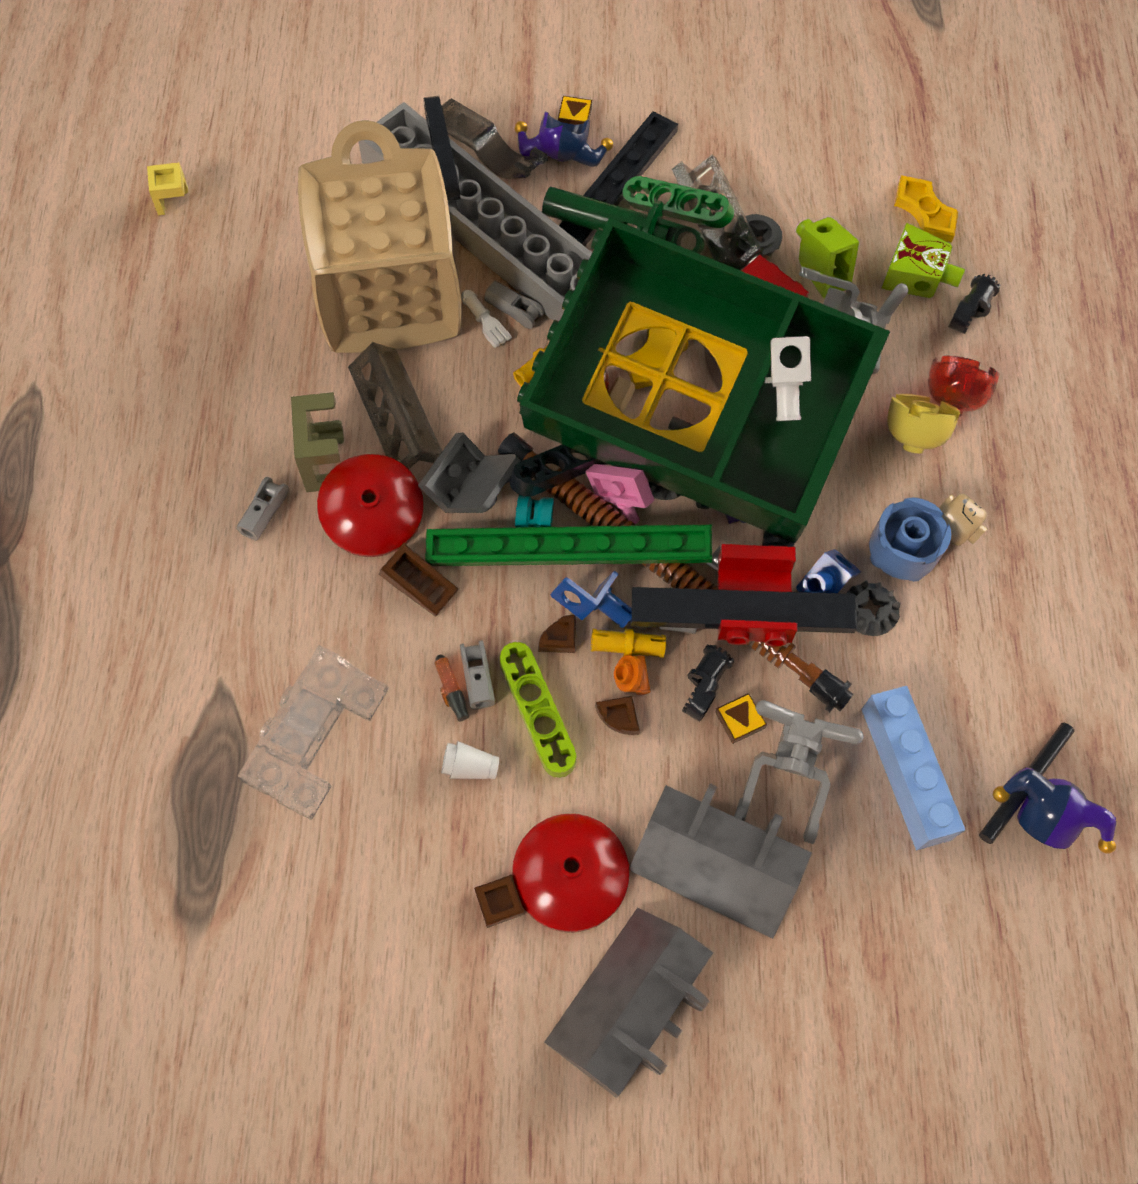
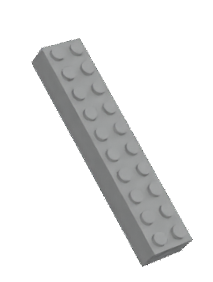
M405 102L377 121V123L391 131L397 139L400 148L432 149L426 119ZM449 138L461 196L459 200L448 201L452 237L521 295L538 302L543 307L544 314L550 319L560 321L564 312L562 304L565 295L569 289L575 290L579 281L577 279V272L584 258L589 260L592 252ZM371 140L359 141L363 164L384 160L382 150L375 142Z

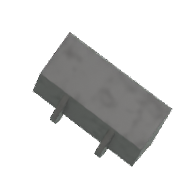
M709 784L702 802L666 785L651 816L629 871L773 939L799 887L812 852L776 836L783 818L776 813L764 831L742 821L746 810L738 807L735 815L732 816L710 806L709 804L717 788L715 785Z
M637 907L544 1043L616 1098L621 1094L640 1063L658 1075L663 1074L667 1065L649 1050L663 1029L675 1038H678L682 1032L678 1026L669 1020L681 1001L698 1011L706 1008L709 1000L692 984L714 952L679 927Z

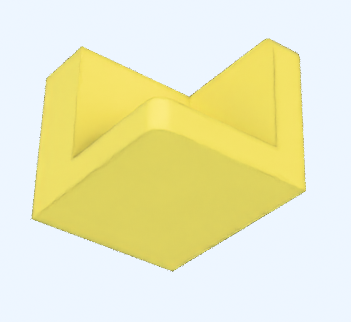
M180 162L147 166L149 193L158 216L165 215L164 198L185 196L184 194L188 193V185Z

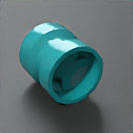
M518 495L515 528L552 527L554 498L543 497L540 500H534L528 496ZM532 508H534V518H533V519H531V518H532Z

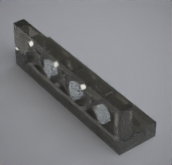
M714 155L708 157L693 170L682 161L672 168L679 185L714 193H723L734 207L733 217L737 218V223L733 233L725 232L724 227L712 228L698 224L714 260L741 270L757 256L763 254L746 216ZM713 169L714 175L711 185H702L699 178ZM697 198L687 201L691 210L696 207L698 203ZM707 206V209H709L713 215H715L716 212H722L723 210L722 208L719 211L711 210ZM739 240L748 241L751 249L740 258H737L735 253Z
M372 342L348 366V369L385 455L399 461L408 469L419 460L434 463L442 453V449L397 350ZM370 362L371 372L369 381H367L361 370ZM377 387H381L383 392L381 407H377L375 403ZM389 413L393 414L395 419L392 435L388 433L386 428ZM401 441H404L409 454L400 460L398 455Z

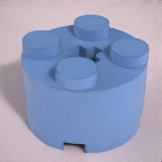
M913 497L905 498L902 502L892 503L887 506L870 536L871 563L894 578L913 582L921 580L934 569L951 541V528L949 524L947 526L943 519V512L933 503Z

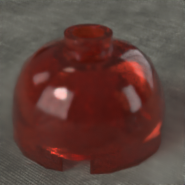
M946 355L942 356L941 362H939L937 358H934L928 377L929 393L936 403L941 404V401L949 403L960 411L959 416H962L963 411L973 412L984 407L991 400L1000 374L992 367H989L988 373L979 369L981 362L973 359Z

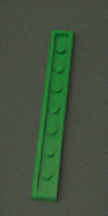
M712 524L427 529L425 561L431 566L712 563Z

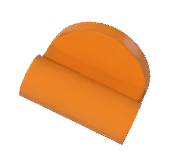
M623 656L614 669V679L617 687L623 692H635L637 695L650 693L645 656Z

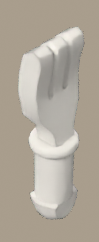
M471 290L463 291L461 295L463 304L468 306L476 317V321L482 323V332L490 344L496 348L512 338L510 333L498 319L490 316V311L485 309L476 297L477 295Z

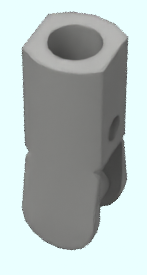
M495 280L486 290L484 298L486 302L510 315L525 328H533L535 325L534 320L544 315V309L538 302L521 296Z
M265 477L251 504L236 526L237 530L242 535L257 541L276 510L286 499L289 490L288 485L284 483L277 485L273 483L272 478ZM267 496L272 497L269 502L265 501Z
M483 640L479 641V645L469 647L460 644L462 665L471 709L477 710L493 706L495 698ZM482 659L483 665L468 667V661Z

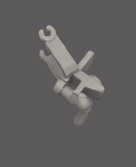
M801 267L799 273L804 278L846 289L845 293L829 288L823 303L824 305L884 329L886 324H889L892 314L908 293V287L905 284H898L880 310L877 311V306L857 301L860 291L855 284L849 281L820 274V272L806 267ZM881 354L872 374H876L880 369Z
M761 700L756 705L757 713L782 723L784 726L776 754L761 752L754 758L743 797L740 798L737 808L741 807L746 810L742 821H745L759 773L764 764L809 779L818 780L821 783L803 837L805 842L814 844L819 830V820L831 786L827 772L814 766L817 755L822 749V737L859 744L862 742L864 735L857 728L830 723L816 718L814 722L806 721L803 714L769 701Z

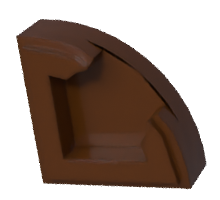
M563 616L550 625L540 637L538 652L575 653L576 616Z
M632 696L595 703L600 719L610 729L625 735H639L640 729Z

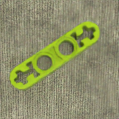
M521 642L509 643L504 646L500 654L501 670L543 768L552 777H566L575 768V748L531 649ZM517 654L519 658L525 657L522 659L525 675L520 678L516 665L509 663L511 661L510 655ZM527 684H534L541 690V695L534 701H526L521 697L520 690ZM543 716L550 717L555 722V729L549 734H540L534 728V723L538 718ZM555 740L559 753L561 755L568 754V757L565 759V766L560 767L557 762L550 763L553 759V750L550 743Z

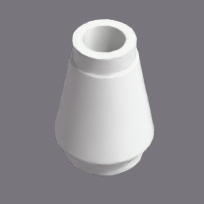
M457 741V744L447 743L441 773L450 775V779L489 778L495 780L499 757L492 756V754Z

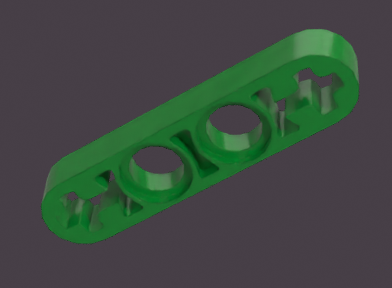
M635 176L629 179L623 188V197L633 208L648 212L662 194L670 192L671 198L664 204L663 216L712 228L725 227L734 216V207L722 194L643 176ZM642 189L649 195L647 197L645 194L637 193L634 196L636 192H641ZM693 198L698 199V203L693 210L684 211L687 201ZM707 206L711 210L719 211L721 207L723 208L722 212H716L715 215H713L712 212L709 209H707Z

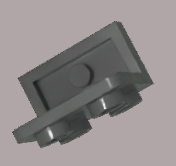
M463 432L455 433L418 486L445 513H483L495 505L497 495L503 486L510 481L513 468L520 462V459L515 454L485 456Z

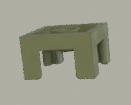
M334 392L291 397L294 458L306 492L319 491L322 482L328 475L319 474V465L340 462L338 444L344 442L342 422L335 420L313 423L310 413L311 411L334 409L336 405Z

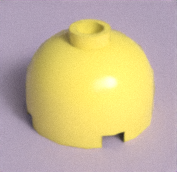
M896 394V398H891L887 424L894 438L904 444V450L921 454L924 449L937 448L949 440L956 427L960 411L941 401L940 407L930 403V397L915 394Z

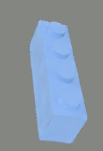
M903 686L871 695L861 710L916 851L952 841L965 831V827L908 687Z

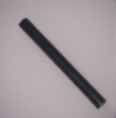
M1061 723L1029 768L1043 775L1075 732L1074 728L1067 723ZM1025 791L1010 794L1009 799L1000 805L979 834L983 841L993 844L1026 799L1027 794Z

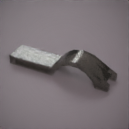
M451 98L442 105L448 134L472 148L484 165L497 176L505 179L527 178L531 171L548 161L547 154L536 147L530 151L529 156H522L513 151L504 142L493 122Z

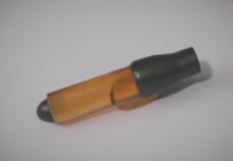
M441 654L437 655L434 664L443 685L440 688L446 706L451 707L457 720L459 722L469 718L464 695L459 688L448 658Z

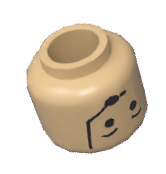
M951 494L939 507L943 512V519L947 526L949 524L951 528L950 542L956 546L964 544L967 540L974 544L988 529L983 525L987 517L986 511L965 494H960L956 497Z

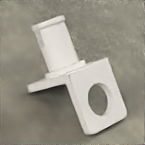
M807 336L773 338L771 340V377H765V383H773V387H776V421L801 420L799 412V385H803V381H811L810 338ZM786 346H795L801 352V361L795 368H786L780 362V353Z

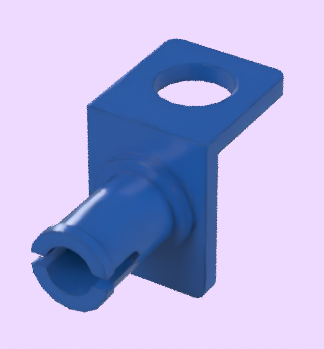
M833 549L824 552L796 586V590L807 593H839L850 579L857 577L861 571L841 553Z
M613 571L598 586L592 596L567 577L550 594L553 599L581 620L597 609L617 623L620 628H624L631 620L632 608L611 592L612 588L610 586L618 576L616 571ZM564 591L576 594L581 603L570 601L565 596Z

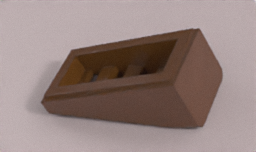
M405 543L400 546L379 572V575L435 617L459 590L458 587ZM406 561L410 565L400 576L395 571ZM417 569L421 574L411 585L406 580ZM428 577L433 582L422 594L417 589ZM438 586H441L445 590L432 603L428 598Z

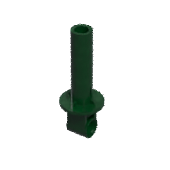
M551 186L548 188L543 200L542 213L546 216L595 231L598 228L604 229L608 219L612 218L627 225H636V229L681 246V240L686 234L692 233L696 238V246L691 251L701 254L705 247V239L700 231L662 219L664 204L659 200H656L652 208L649 209L648 215Z

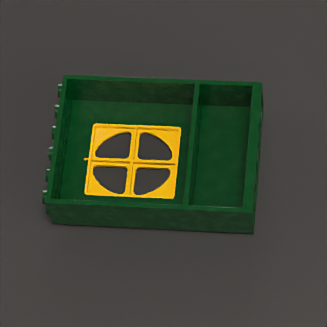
M609 218L604 229L598 228L591 244V248L594 250L589 260L584 258L577 272V279L579 281L575 290L569 289L565 295L562 304L564 312L560 321L554 320L547 335V340L550 342L545 352L539 351L534 360L532 371L535 373L530 383L524 382L519 391L517 402L520 403L519 414L522 416L524 428L614 467L643 470L649 482L796 544L808 524L890 331ZM663 328L670 329L676 334L665 361L659 368H653L618 353L616 350L617 344L623 338L637 331ZM807 336L810 338L811 381H803V385H799V412L801 420L776 421V387H773V383H765V377H771V340L773 338ZM689 340L699 341L715 358L722 375L720 391L711 392L674 375V369ZM792 345L783 348L780 353L782 365L786 368H795L799 365L802 357L800 350ZM608 366L619 367L652 382V389L637 418L627 417L611 400L604 382V373ZM669 389L703 402L711 408L707 418L688 428L658 430L650 425V421L663 393Z

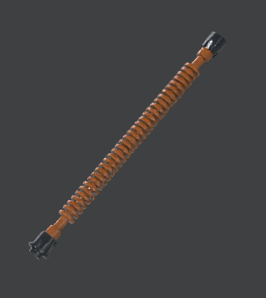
M515 432L510 433L502 441L498 449V455L515 454L520 461L537 454L533 451L534 448ZM575 478L546 490L569 509H572L574 513L579 514L582 519H586V522L590 525L635 526L632 521H628V518L624 515L621 516L619 511L614 510L611 505H607V502L603 499L600 500L598 495L593 494L590 489H587L582 483L580 484ZM642 564L646 568L649 567L651 572H656L659 578L664 577L663 581L667 584L671 583L670 586L672 588L718 590V586L713 588L714 583L710 580L706 582L707 578L703 575L699 576V572L695 569L692 570L689 564ZM754 642L751 648L757 651L762 647L759 652L762 657L770 653L766 659L770 663L777 658L774 664L775 667L779 669L785 664L800 676L798 680L809 687V692L827 706L825 710L829 713L834 708L841 711L854 695L849 691L852 685L851 682L847 680L844 683L825 669L823 671L812 662L807 664L793 653L796 645L790 643L786 648V645L772 647L767 646L764 642Z

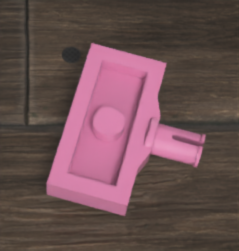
M594 464L585 471L594 493L600 497V500L603 499L605 502H610L621 510L622 515L634 524L640 520L635 507L647 508L655 501L649 487V481L643 470Z

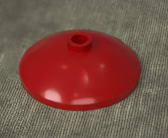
M362 454L348 458L328 473L320 487L317 498V511L322 528L335 545L353 555L378 557L395 552L403 543L407 544L412 539L420 526L424 502L421 488L418 486L419 483L406 466L388 456ZM370 493L376 496L375 501L372 503H365L363 501V497L366 494Z
M560 814L547 818L535 825L520 842L512 867V877L525 911L543 926L568 933L590 930L608 920L621 905L627 892L630 876L627 854L616 834L602 822L581 814ZM573 860L577 862L579 869L574 873L567 872L564 869V864L567 861Z

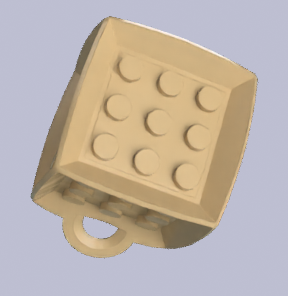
M361 120L347 125L336 136L332 146L331 157L302 164L298 169V201L303 241L311 272L316 312L328 346L335 353L377 352L410 348L458 336L462 320L461 294L452 254L448 200L435 151L422 148H400L397 139L391 131L374 121ZM371 140L381 148L384 160L365 164H351L350 152L357 142Z

